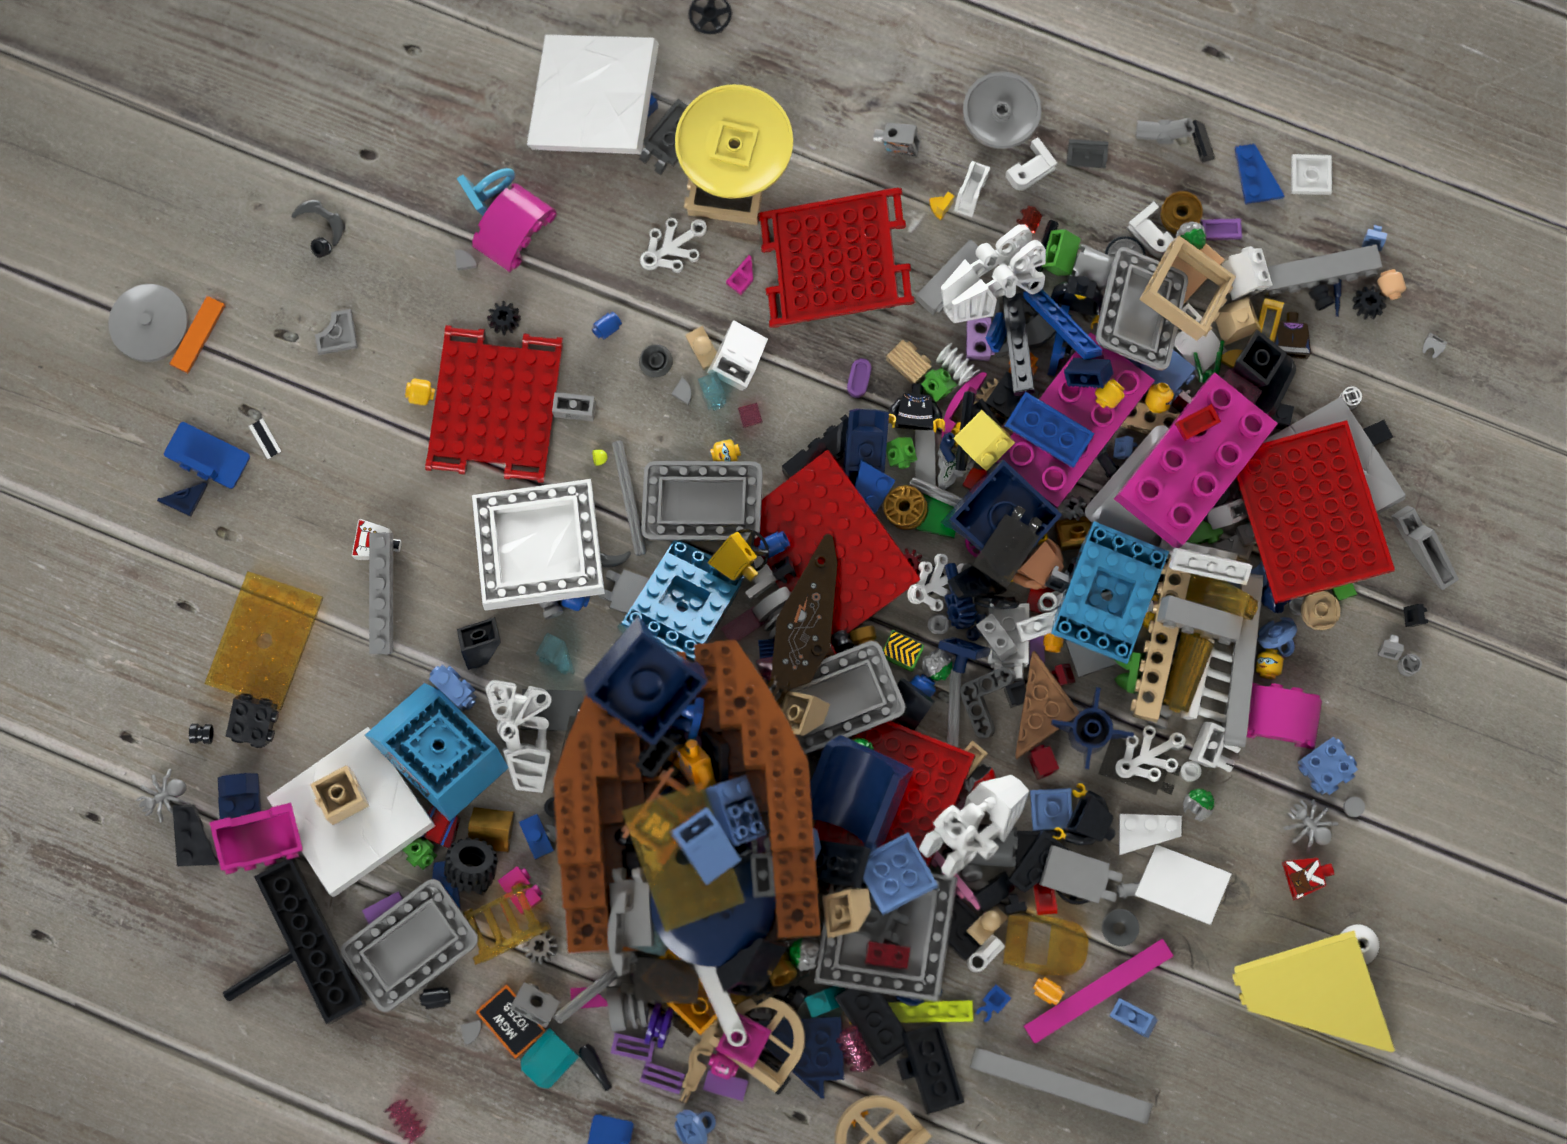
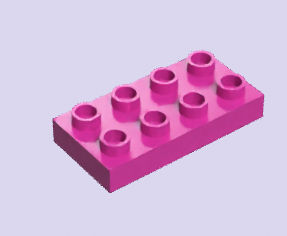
M1090 332L1088 336L1099 346L1096 336ZM1101 346L1099 347L1102 349V356L1090 359H1109L1114 373L1109 380L1115 379L1125 389L1123 391L1125 397L1115 408L1111 409L1106 406L1103 409L1095 401L1098 398L1095 395L1097 387L1087 388L1085 386L1080 388L1079 386L1069 387L1067 385L1064 369H1066L1073 358H1082L1077 352L1072 355L1039 399L1095 433L1075 467L1068 466L1014 432L1010 437L1015 443L996 461L1005 460L1056 509H1058L1155 381L1122 355Z
M1214 373L1198 390L1117 493L1114 500L1172 547L1180 548L1186 543L1278 423L1219 375ZM1212 404L1221 422L1184 441L1175 423Z

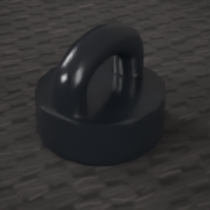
M322 237L316 238L311 242V251L318 258H322L332 252L330 243Z

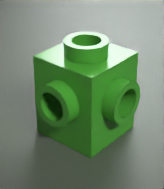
M943 368L936 371L934 369L930 370L924 376L926 379L921 384L925 392L936 402L945 398L957 386L949 372Z
M898 437L887 442L886 453L890 467L905 469L910 467V463L917 461L912 437Z
M418 838L402 849L408 855L406 860L414 868L418 865L422 870L432 864L437 856L432 850L435 846L427 839L423 841L421 838Z

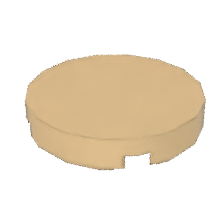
M1328 591L1307 595L1301 604L1302 619L1308 627L1314 630L1330 629L1340 618L1341 607L1339 601Z

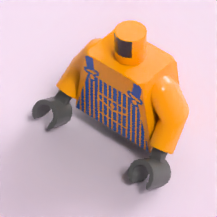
M689 740L685 743L684 747L678 750V757L673 762L674 765L671 768L674 770L670 776L677 779L679 776L678 769H680V773L696 790L695 794L687 795L686 803H689L692 807H698L702 804L701 790L716 785L709 756L698 745L696 740Z

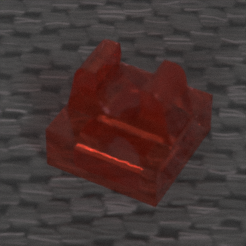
M1028 206L1027 209L1020 211L1023 219H1017L1016 222L1019 225H1026L1032 233H1036L1042 219V214L1035 207Z

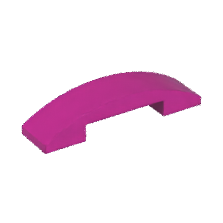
M982 372L970 379L953 397L944 417L945 432L942 429L941 440L943 435L951 432L956 425L951 419L962 403L964 393L970 391L976 395L986 380L987 373Z

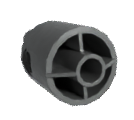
M979 824L977 832H982L989 825ZM1017 827L1012 828L1004 842L998 837L993 840L998 845V849L991 858L985 860L977 852L972 861L969 862L970 865L1015 867V849H1017L1018 844Z

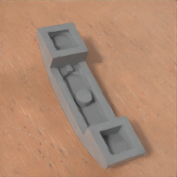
M627 889L620 893L613 906L609 920L608 947L613 967L618 976L630 973V952L623 951L624 913L631 911L633 907V889Z

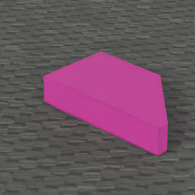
M750 255L747 256L726 281V284L739 295H742L753 282L752 259Z
M587 987L570 988L571 1001ZM598 993L580 1009L608 1007L607 1000Z

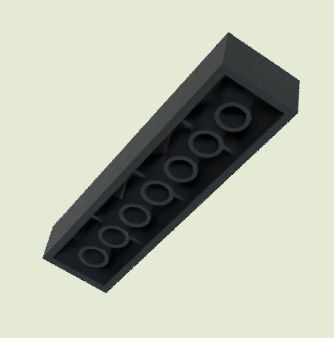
M286 859L255 875L254 878L325 1024H332L366 1006L367 1004L347 963L341 955V951L296 859Z

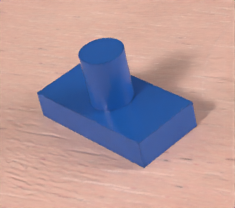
M538 814L519 822L535 860L554 852Z

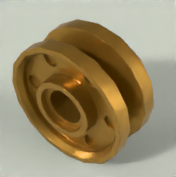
M1178 191L1169 195L1165 199L1160 213L1163 227L1168 232L1176 235L1182 224L1187 222L1200 223L1203 214L1201 201L1194 194L1186 191ZM1178 210H1183V211H1185L1186 216H1184V217L1179 216V215L1177 214V211H1178Z
M908 485L898 486L886 496L884 513L895 527L902 530H913L925 521L928 514V504L921 492L915 487ZM910 504V508L903 512L902 507Z

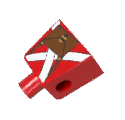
M1318 858L1289 860L1282 863L1293 901L1325 887L1326 882L1324 878L1334 875L1332 864L1320 866Z

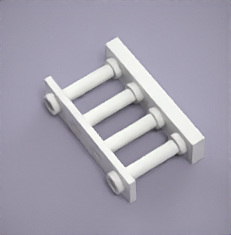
M1164 539L1161 540L1159 548L1169 551L1167 559L1171 558L1169 564L1171 569L1247 585L1252 565L1236 561L1238 553L1186 542L1180 548H1174Z
M1200 639L1196 649L1181 718L1190 720L1196 719L1200 715L1222 722L1221 726L1225 728L1228 695L1208 689L1204 684L1207 676L1230 683V674L1211 669L1209 663L1211 657L1232 663L1233 654L1215 649L1213 646L1215 640ZM1207 696L1226 702L1224 714L1202 708L1200 705L1201 697Z

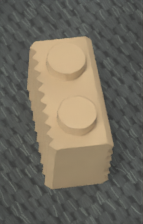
M902 340L887 355L886 360L911 384H918L931 370V361L924 354L920 356L916 352L917 348L910 341L906 343Z

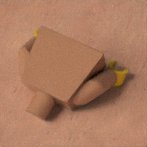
M1046 533L1043 536L1044 539H1040L1038 542V547L1016 570L1017 573L1013 570L1011 576L1007 577L1004 575L1003 577L1007 582H1014L1026 588L1044 589L1046 588L1044 586L1045 580L1054 567L1058 566V571L1060 572L1064 569L1061 548L1054 541L1048 539Z

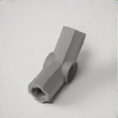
M1189 118L1176 121H1137L1136 139L1157 140L1160 144H1172L1174 139L1191 136L1194 133L1195 126Z

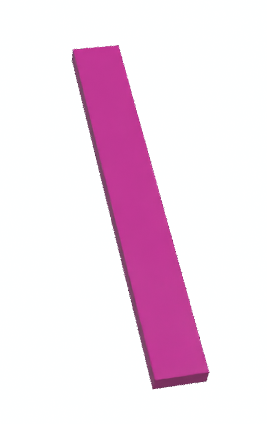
M1162 938L1023 1027L1035 1044L1174 955Z

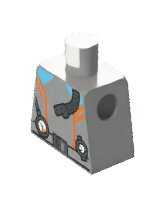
M887 123L885 131L876 129L874 132V141L883 142L886 151L913 157L918 156L921 137L916 125Z

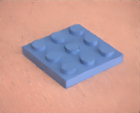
M909 832L869 854L863 881L882 916L938 887Z

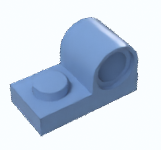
M1120 998L1110 1014L1111 1018L1130 1027L1146 1038H1149L1158 1021L1155 1016Z

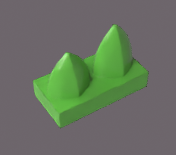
M1131 653L1127 664L1115 660L1121 667L1130 670L1129 673L1120 674L1114 679L1128 693H1138L1134 690L1137 679L1141 680L1142 672L1139 671L1141 660H1145L1146 653Z

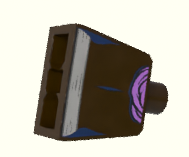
M1287 312L1286 321H1279L1274 343L1291 358L1308 359L1311 355L1308 324L1298 323L1299 313Z

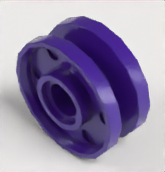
M656 1002L649 1020L644 1044L650 1045L654 1037L658 1038L657 1047L663 1049L671 1027L674 1010L669 1006L665 1014L661 1013L662 1004Z

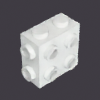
M1252 246L1243 248L1241 253L1229 256V260L1222 263L1223 268L1236 276L1232 283L1233 289L1230 292L1232 301L1248 295L1251 298L1272 286L1262 248L1253 249Z

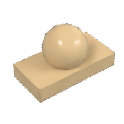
M703 326L686 334L685 337L703 370L710 367L717 352Z
M994 906L983 913L967 932L982 945L1008 917L997 906Z

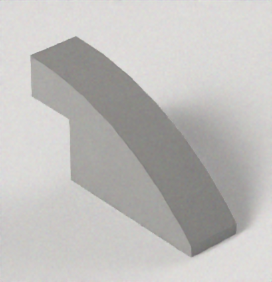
M1407 505L1391 516L1412 553L1441 590L1459 580L1434 529L1422 524L1415 508Z

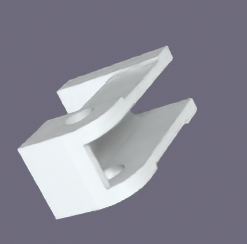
M1038 137L1031 142L1030 146L1036 157L1022 166L1017 163L1006 172L1007 180L1016 190H1026L1056 170V160Z
M974 161L971 162L965 181L958 192L954 208L955 212L969 217L973 216L979 193L987 181L991 167Z
M1152 202L1129 222L1127 229L1152 256L1161 258L1174 238L1168 231L1163 234L1150 220L1159 209V206Z
M757 556V559L754 561L755 568H758L764 560L761 556ZM767 564L758 571L759 574L752 580L755 585L745 591V596L750 602L776 584L775 581L777 579Z

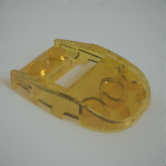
M1050 915L1008 916L1003 965L1014 966L1020 970L1044 976L1071 975L1082 969L1086 962L1088 951V937L1082 926L1076 922ZM1029 922L1051 924L1047 965L1024 963Z

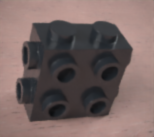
M248 693L239 694L233 698L225 737L231 738V741L236 743H251L250 745L255 748L265 747L274 739L275 730H273V726L279 717V711H277L278 704H274L272 700L261 698L260 700L253 698V695Z
M677 729L666 730L654 746L651 744L648 750L644 749L638 756L639 762L636 764L640 768V773L647 778H654L659 776L664 769L667 770L677 757L678 750L684 747L687 742L684 739V734Z

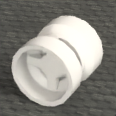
M1351 386L1347 387L1339 398L1342 397L1349 409L1353 410L1360 403L1362 393L1357 387Z

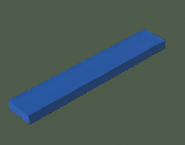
M1043 289L1036 294L1024 291L1023 298L1084 360L1102 356V349Z

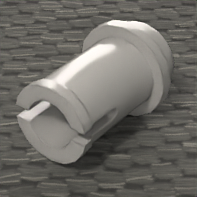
M1140 881L1117 885L1118 897L1126 899V896L1135 895Z

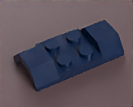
M877 409L849 410L844 472L854 486L856 477H858L860 460L885 473L889 412Z
M258 773L232 774L217 778L220 820L229 817L233 819L261 812Z

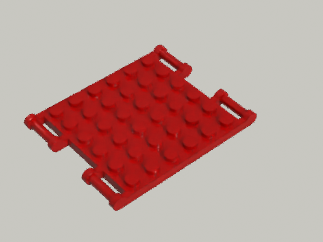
M902 188L885 189L758 213L763 242L761 251L763 253L776 251L779 285L765 289L769 301L770 328L915 303L914 296H912L909 273L911 265L908 263L895 265L891 229L906 228L901 202ZM888 197H893L895 221H890ZM771 218L775 241L770 243L768 220ZM896 273H902L904 297L900 298L898 295ZM779 293L782 318H778L776 295Z
M446 325L425 470L455 471L465 475L468 461L506 465L504 479L518 478L537 480L538 483H544L553 423L554 393H557L563 338L557 337L552 339L523 334L522 348L484 344L485 329L469 330L452 328V326ZM451 337L477 338V343L451 341ZM529 344L553 346L556 348L555 352L529 349ZM434 457L459 459L461 461L460 464L435 462ZM513 465L539 468V472L512 470Z

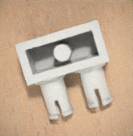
M1203 722L1189 760L1205 767L1215 768L1218 766L1230 772L1233 767L1229 765H1234L1235 760L1221 755L1223 747L1235 753H1238L1241 748L1223 745L1224 727L1213 722Z

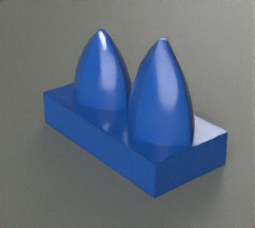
M696 697L694 704H688L681 713L686 718L676 719L671 724L675 729L688 733V741L696 740L703 716V698Z

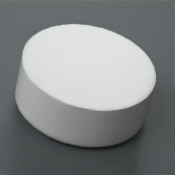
M1194 761L1184 763L1180 769L1181 777L1187 782L1196 781L1202 772L1200 765Z

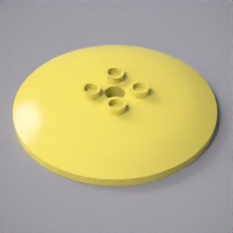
M724 85L704 92L688 105L677 125L675 148L682 170L700 189L718 197L744 198L766 190L782 176L791 159L793 132L785 111L770 95L750 86ZM733 140L740 143V146L736 149L729 146V143Z

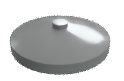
M1009 72L990 73L978 79L968 90L963 105V118L968 131L982 144L997 149L1012 148L1027 141L1036 131L1041 118V101L1035 88L1023 77Z
M144 284L129 289L117 299L111 309L108 324L111 338L122 353L137 361L154 362L170 356L178 349L188 331L189 320L183 302L174 292L160 285Z

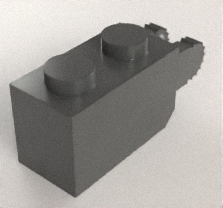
M765 837L764 840L766 850L764 854H757L758 841L756 839L752 840L751 864L754 898L775 897L773 860L769 837Z

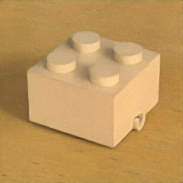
M347 765L310 784L316 796L315 802L317 806L321 807L326 820L332 825L369 807L354 772Z

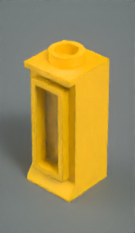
M1264 298L1258 317L1261 328L1260 332L1274 342L1284 303Z

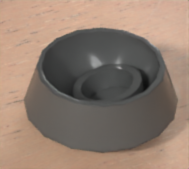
M660 344L647 346L639 356L641 371L652 378L664 376L670 371L673 364L671 352Z

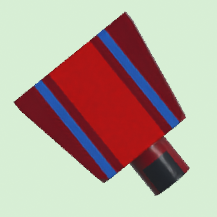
M432 805L427 814L435 824V827L421 837L446 848H451V844L455 842L461 818L455 816L449 822Z

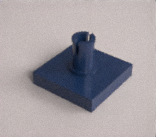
M957 637L940 640L938 649L957 654L952 670L958 673H965L968 658L977 660L987 657L991 650L989 647Z

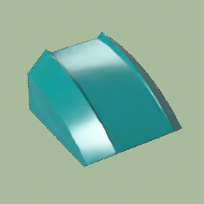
M549 1027L520 1059L521 1070L538 1087L550 1089L580 1056Z

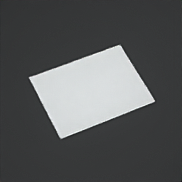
M1156 844L1135 895L1211 925L1231 873Z

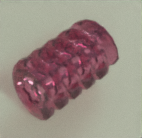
M850 1026L841 1031L836 1042L843 1043L839 1046L841 1051L846 1050L842 1054L843 1058L850 1057L846 1060L847 1065H852L849 1071L864 1072L872 1068L875 1063L872 1061L871 1054L868 1053L869 1050L865 1046L866 1043L862 1039L858 1026Z
M400 1099L389 1106L384 1113L391 1112L388 1119L396 1118L393 1126L401 1125L398 1133L406 1132L403 1139H411L408 1144H412L425 1134L424 1132L428 1127L427 1125L420 1127L423 1120H415L418 1113L411 1114L410 1111L413 1106H405L408 1099Z

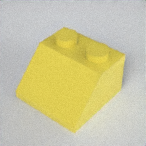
M983 410L953 438L986 471L1015 443L1009 434Z

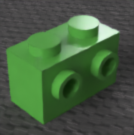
M1066 229L1052 230L1046 248V264L1041 267L1056 276L1071 275L1081 238Z

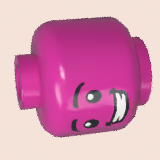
M719 1051L717 1054L712 1053L708 1065L712 1066L711 1073L726 1080L730 1079L731 1076L735 1077L739 1067L737 1063Z

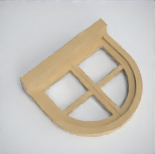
M757 996L735 1007L736 1012L749 1018L744 1013L754 1008L767 1007L777 1010V1014L767 1026L772 1032L785 1016L790 1022L794 1033L793 1049H790L774 1037L772 1032L769 1039L788 1052L790 1056L778 1073L759 1059H757L752 1069L731 1057L729 1058L772 1091L776 1092L803 1054L805 1031L799 1015L790 1005L774 997ZM722 1026L709 1040V1043L715 1048L724 1034Z
M875 1095L862 1098L845 1110L836 1127L835 1144H847L848 1128L854 1119L868 1133L858 1144H866L871 1138L877 1144H887L878 1135V1132L897 1114L911 1128L897 1144H925L932 1136L900 1102L887 1096ZM874 1107L892 1110L874 1129L860 1115L861 1112Z

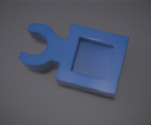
M995 985L982 1000L986 1005L978 1008L975 1014L978 1015L981 1011H985L987 1017L984 1019V1022H987L992 1016L991 1012L994 1010L998 1014L1011 1000V997L999 986Z

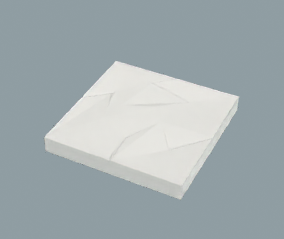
M545 35L527 145L532 150L641 154L659 46L656 39L645 37Z
M591 479L472 495L482 604L485 611L605 594Z
M369 727L267 797L273 807L286 803L292 804L303 848L302 853L332 897L337 896L435 827V824L398 769L365 737V734L370 731ZM347 765L354 772L369 807L332 825L326 820L321 807L317 806L315 802L316 796L310 784Z

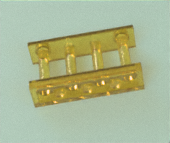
M516 884L511 887V892L476 910L471 908L462 912L478 935L477 945L479 947V954L472 957L475 965L485 963L551 929L548 921L540 923L534 916L524 893L533 888L531 884ZM517 896L529 923V929L525 931L519 928L507 901ZM498 905H501L512 930V938L508 940L506 937L503 938L491 910ZM484 913L496 940L494 942L496 946L492 948L486 945L474 918Z

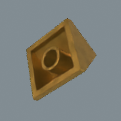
M1086 516L1081 517L1079 521L1075 518L1071 520H1057L1055 529L1058 546L1061 548V551L1081 548L1092 525V522Z
M473 807L468 824V838L471 837L473 840L479 838V841L482 842L484 840L487 842V845H491L493 851L509 853L514 812Z

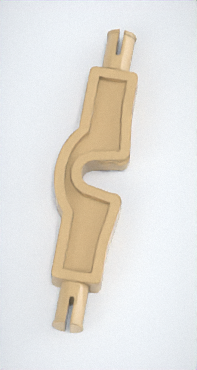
M719 1019L703 1033L700 1043L692 1049L689 1055V1070L682 1084L684 1090L679 1099L682 1102L684 1100L685 1103H688L692 1091H696L707 1069V1065L699 1062L697 1057L699 1054L712 1055L714 1046L709 1043V1040L719 1029Z

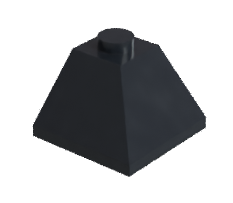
M495 617L457 629L460 649L467 669H476L488 664L501 643Z

